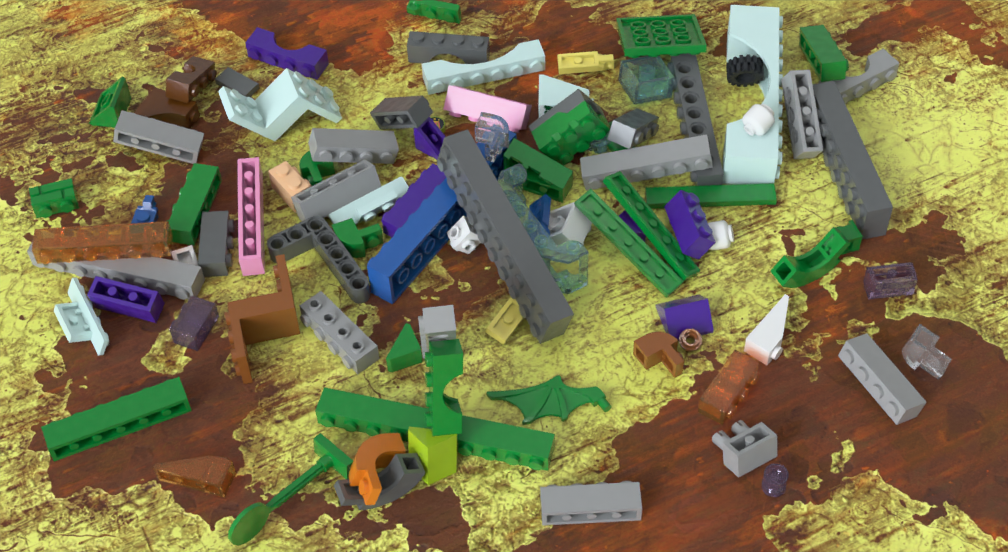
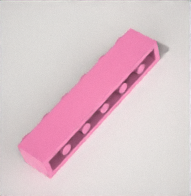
M259 157L238 159L239 263L243 276L265 274L263 173Z

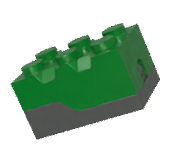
M577 89L529 125L539 150L563 166L574 159L575 153L586 151L594 139H603L611 128L601 107L580 89Z

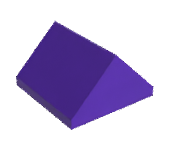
M694 295L656 304V309L665 332L674 336L678 341L680 334L686 329H695L701 335L714 332L708 298Z

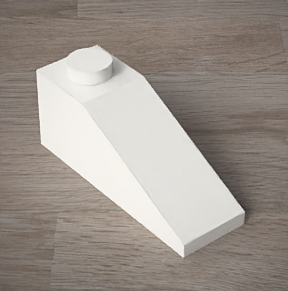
M786 294L746 338L744 352L765 365H768L772 359L776 360L783 350L781 343L789 296Z

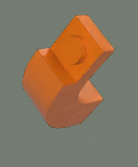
M384 433L370 437L361 444L349 471L350 486H359V493L363 496L365 505H375L382 490L376 469L386 468L396 454H405L406 452L400 433Z

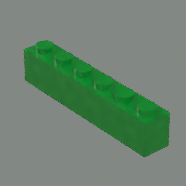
M180 377L168 379L158 385L144 388L136 393L121 396L114 401L99 404L89 410L77 412L67 418L52 421L41 428L47 448L55 462L191 412L192 410Z

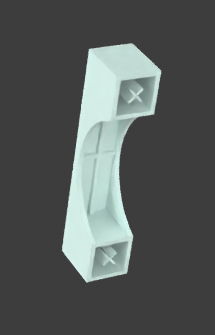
M730 6L726 62L730 59L733 60L735 56L739 58V55L746 57L747 54H750V57L756 55L757 58L760 57L763 60L764 78L758 85L765 98L762 104H766L773 110L775 122L762 136L749 135L743 128L745 125L742 119L727 123L723 149L724 175L722 184L774 183L775 179H779L780 166L777 165L782 164V152L778 150L782 148V136L779 133H782L783 123L779 119V117H782L783 105L779 104V102H782L783 89H779V87H782L781 79L783 78V74H779V72H782L783 59H779L783 53V45L779 44L780 42L782 43L783 30H779L783 25V16H779V7Z

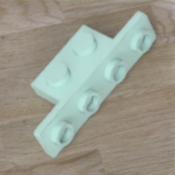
M399 177L330 213L329 218L333 224L350 218L353 219L355 225L364 220L366 222L370 221L379 212H386L392 209L397 199L407 192L409 186L403 177Z
M77 277L72 278L68 289V295L72 303L56 304L54 308L56 317L69 343L91 340L97 354L104 355L106 346L109 344L108 334L104 332L100 319L96 316L92 303L85 294L84 287L80 285Z

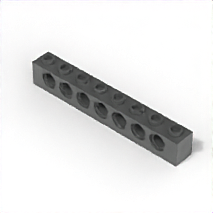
M683 53L678 56H671V61L667 63L668 75L672 76L670 77L671 89L675 90L673 93L674 104H678L677 118L681 119L680 133L685 138L707 134L713 168L691 171V182H695V186L722 185L724 174L696 55Z

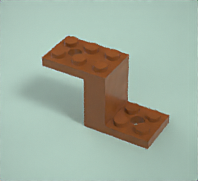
M284 254L275 256L277 265L273 266L278 292L227 302L228 312L224 313L229 328L227 332L232 347L230 349L231 356L235 365L236 375H241L243 384L253 382L247 345L300 334Z

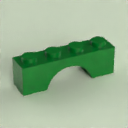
M459 339L430 341L429 352H425L426 367H429V372H425L426 387H429V392H425L426 407H429V412H425L426 427L431 428L432 436L461 434L462 411L459 401L456 398L447 396L443 392L446 385L452 379L463 374V350Z

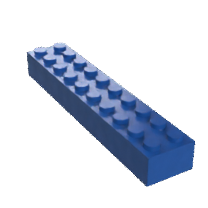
M494 124L476 144L497 181L500 182L504 178L503 155L513 138L517 139V135ZM447 178L435 187L433 193L422 201L418 210L408 217L407 222L396 230L390 241L384 243L380 252L369 260L367 270L372 294L393 304L449 241L447 232L463 216L467 217L464 208L458 204L457 195L454 190L449 188Z

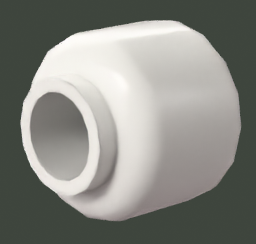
M766 104L753 105L742 118L745 125L743 127L744 130L751 136L754 134L758 136L764 135L775 122L773 110Z
M724 220L708 222L716 242L709 250L729 248L731 242H734L732 225H728Z

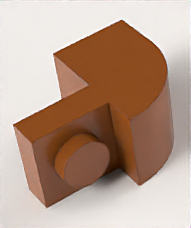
M651 332L634 341L633 354L646 370L662 362L674 378L683 374L684 358L677 351L678 340L674 336L665 332Z

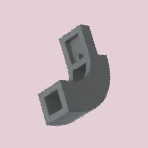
M396 454L390 464L384 470L377 473L382 490L375 505H365L363 496L359 493V486H350L349 479L337 480L334 488L341 506L357 505L359 511L368 510L388 504L408 493L419 483L425 474L418 454Z

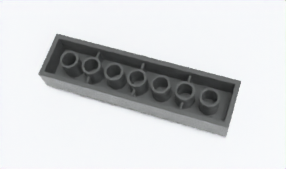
M835 81L813 84L824 163L831 171L832 182L836 183L838 187L839 198L843 199L845 203L846 214L850 215L862 234V239L886 235L893 206Z

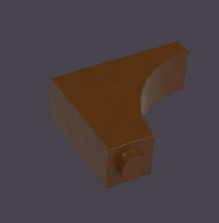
M156 87L134 112L137 115L154 118L190 129L200 117L196 101L191 100L189 103L167 98L165 97L166 91Z

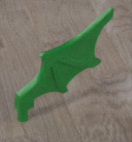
M560 375L542 384L528 388L487 391L486 393L491 400L507 401L519 408L524 416L523 425L531 424L536 419L544 416H558L564 422L574 409L586 403H591L594 407L599 405L604 412H608L612 408L606 400V395L597 386L588 388L569 387L562 382Z

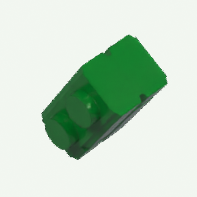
M72 178L29 188L31 205L36 218H47L53 214L68 213L80 208Z

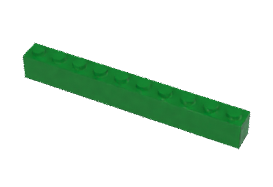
M326 387L322 391L315 410L318 423L325 427H338L349 432L367 433L370 436L384 433H400L402 441L408 442L409 427L431 429L426 427L425 412H429V408ZM462 415V433L457 434V452L462 455H474L489 461H503L513 466H527L533 470L548 471L555 448V434L464 415Z

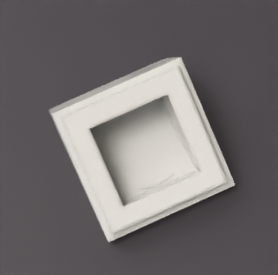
M192 245L171 251L174 261L198 266Z

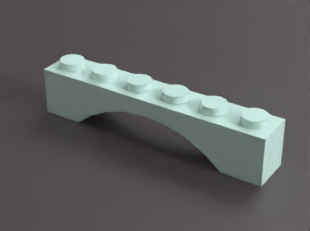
M538 39L519 43L506 55L485 63L458 64L444 60L427 62L422 64L423 80L428 95L447 91L449 85L468 87L545 70V54Z

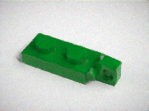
M409 0L406 7L407 13L415 16H425L430 19H439L460 24L462 19L458 4L437 0Z

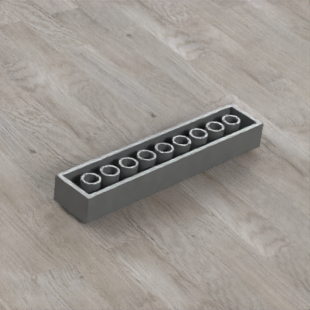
M467 129L444 137L437 159L438 168L441 172H444L449 188L453 189L457 195L458 204L466 211L467 219L475 227L479 241L482 244L484 243L488 250L489 259L495 263L500 278L506 282L511 298L516 299L520 314L528 321L532 335L537 337L540 344L563 335L574 313L469 130Z

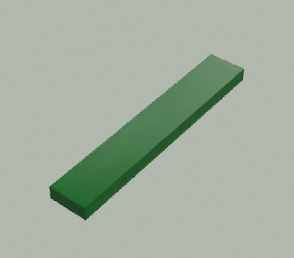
M619 171L606 176L602 182L675 273L683 281L698 275L701 270L688 255L682 253L677 240L622 172Z
M774 183L645 187L646 203L651 209L664 208L680 190L694 193L699 198L701 207L776 205L777 202Z
M591 188L575 201L574 205L666 298L683 284L684 281Z

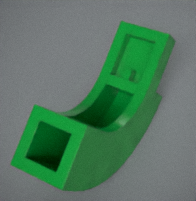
M833 227L809 252L796 257L784 255L770 272L782 287L797 288L807 285L831 271L841 261L838 257L851 243L838 228Z

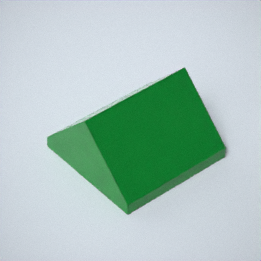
M120 77L100 94L89 124L92 126L116 127L121 110L127 112L132 99L126 78Z

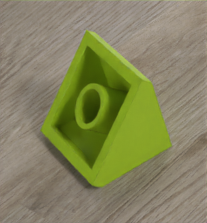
M409 427L408 452L418 454L425 471L422 480L427 485L457 472V434L432 436L431 429Z

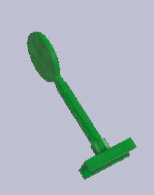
M319 433L313 438L314 453L320 457L316 464L274 496L266 505L257 502L245 508L233 521L228 531L229 541L233 545L239 546L253 539L265 525L270 512L280 507L322 472H327L330 468H333L342 477L349 479V467L352 465L353 460L323 434Z

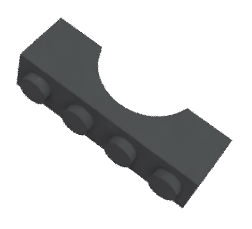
M410 31L407 42L408 62L427 63L436 55L451 54L462 59L465 64L485 63L489 61L490 57L489 37Z

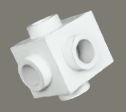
M463 216L447 232L450 245L456 251L470 254L481 243L475 227L469 223L466 216Z

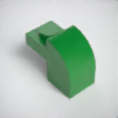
M310 151L306 152L300 160L301 177L307 179L311 186L322 182V177L335 174L333 162L312 161Z
M352 218L332 224L333 232L352 258L366 257L365 249L384 243L379 223L360 230L357 229Z

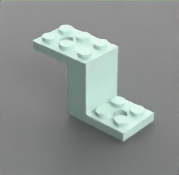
M287 68L256 100L251 97H245L238 91L231 90L225 86L218 91L230 121L273 141H276L307 109L335 123L342 119L339 106L333 98V92L328 87H322L313 79L309 80L299 72H293Z

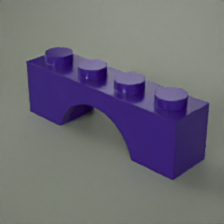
M258 27L245 42L248 57L283 69L287 68L293 72L297 71L305 77L318 80L329 65L327 50L310 44L298 50H286L277 45L275 33Z

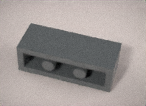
M423 95L385 98L370 112L379 129L418 128L433 113L428 100Z
M636 108L612 121L607 140L631 149L657 134L659 117Z
M228 211L202 212L198 266L202 268L204 277L228 276L229 267L233 265L230 249L234 248L231 232H235L234 219H230Z

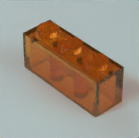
M734 350L701 396L698 412L721 425L725 423L727 418L732 419L737 410L736 405L739 401L743 402L749 393L748 388L751 384L755 385L761 373L758 372L760 362Z

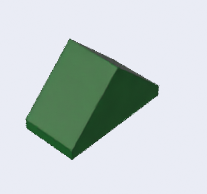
M408 323L404 325L386 357L389 372H395L423 362L420 345L411 325Z

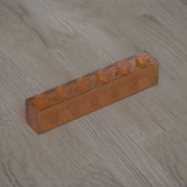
M169 221L35 229L32 252L37 264L171 256L173 234Z

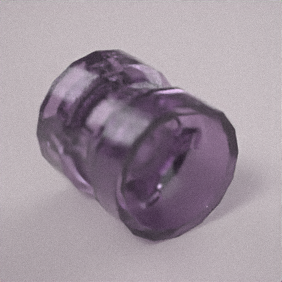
M774 463L765 468L761 488L766 495L778 497L785 492L789 477L787 469L783 465Z

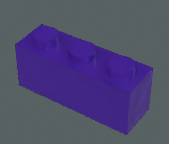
M680 190L664 208L682 253L699 260L716 242L712 235L713 231L707 223L706 214L700 206L699 198L694 193Z
M95 276L87 294L91 303L96 308L157 323L165 304L158 291Z

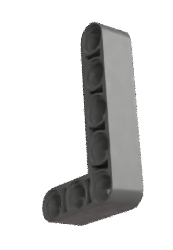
M310 217L271 236L267 240L270 259L274 263H277L275 256L284 254L285 260L288 261L315 248L353 302L362 304L369 300L370 288L368 278L323 217Z

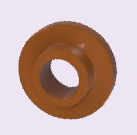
M686 329L679 336V344L686 351H695L702 344V336L695 329ZM692 338L694 343L689 344L686 339Z

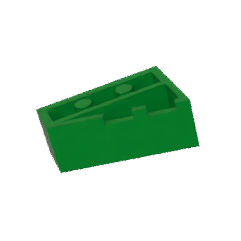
M513 138L503 155L504 184L540 196L546 194L552 200L563 203L573 186V171Z

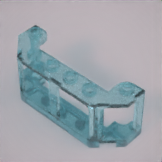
M520 163L501 171L498 182L561 292L570 294L587 286L589 252L582 243L576 240H569L557 246L526 205L522 184L527 179V172ZM550 260L566 264L579 260V274H571L567 269L556 273L550 265Z

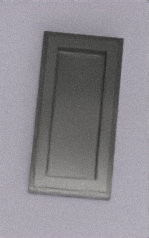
M229 67L215 78L217 85L225 86L231 90L234 89L245 97H251L259 89V83Z

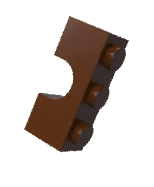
M192 56L184 63V73L174 71L166 78L165 97L189 103L215 80L217 75L215 62Z

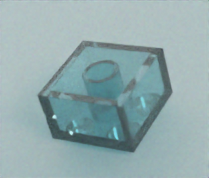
M644 56L620 62L618 81L634 105L672 98L675 78L660 56Z

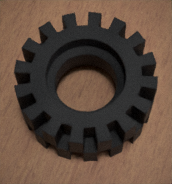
M747 54L746 57L739 55V58L735 56L733 60H728L726 63L728 83H731L733 86L737 85V87L741 85L747 87L749 84L754 86V83H760L764 78L763 60L760 57L757 58L756 55L750 57V54Z

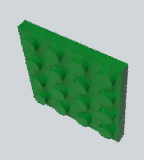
M695 14L616 18V26L624 56L629 58H638L644 55L658 57L663 54L678 56L683 53L698 55L707 51V44Z

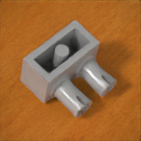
M739 420L731 428V431L736 436L730 438L721 430L719 434L716 432L712 437V442L723 450L724 465L737 477H741L777 457V435L762 422L749 428L742 420Z

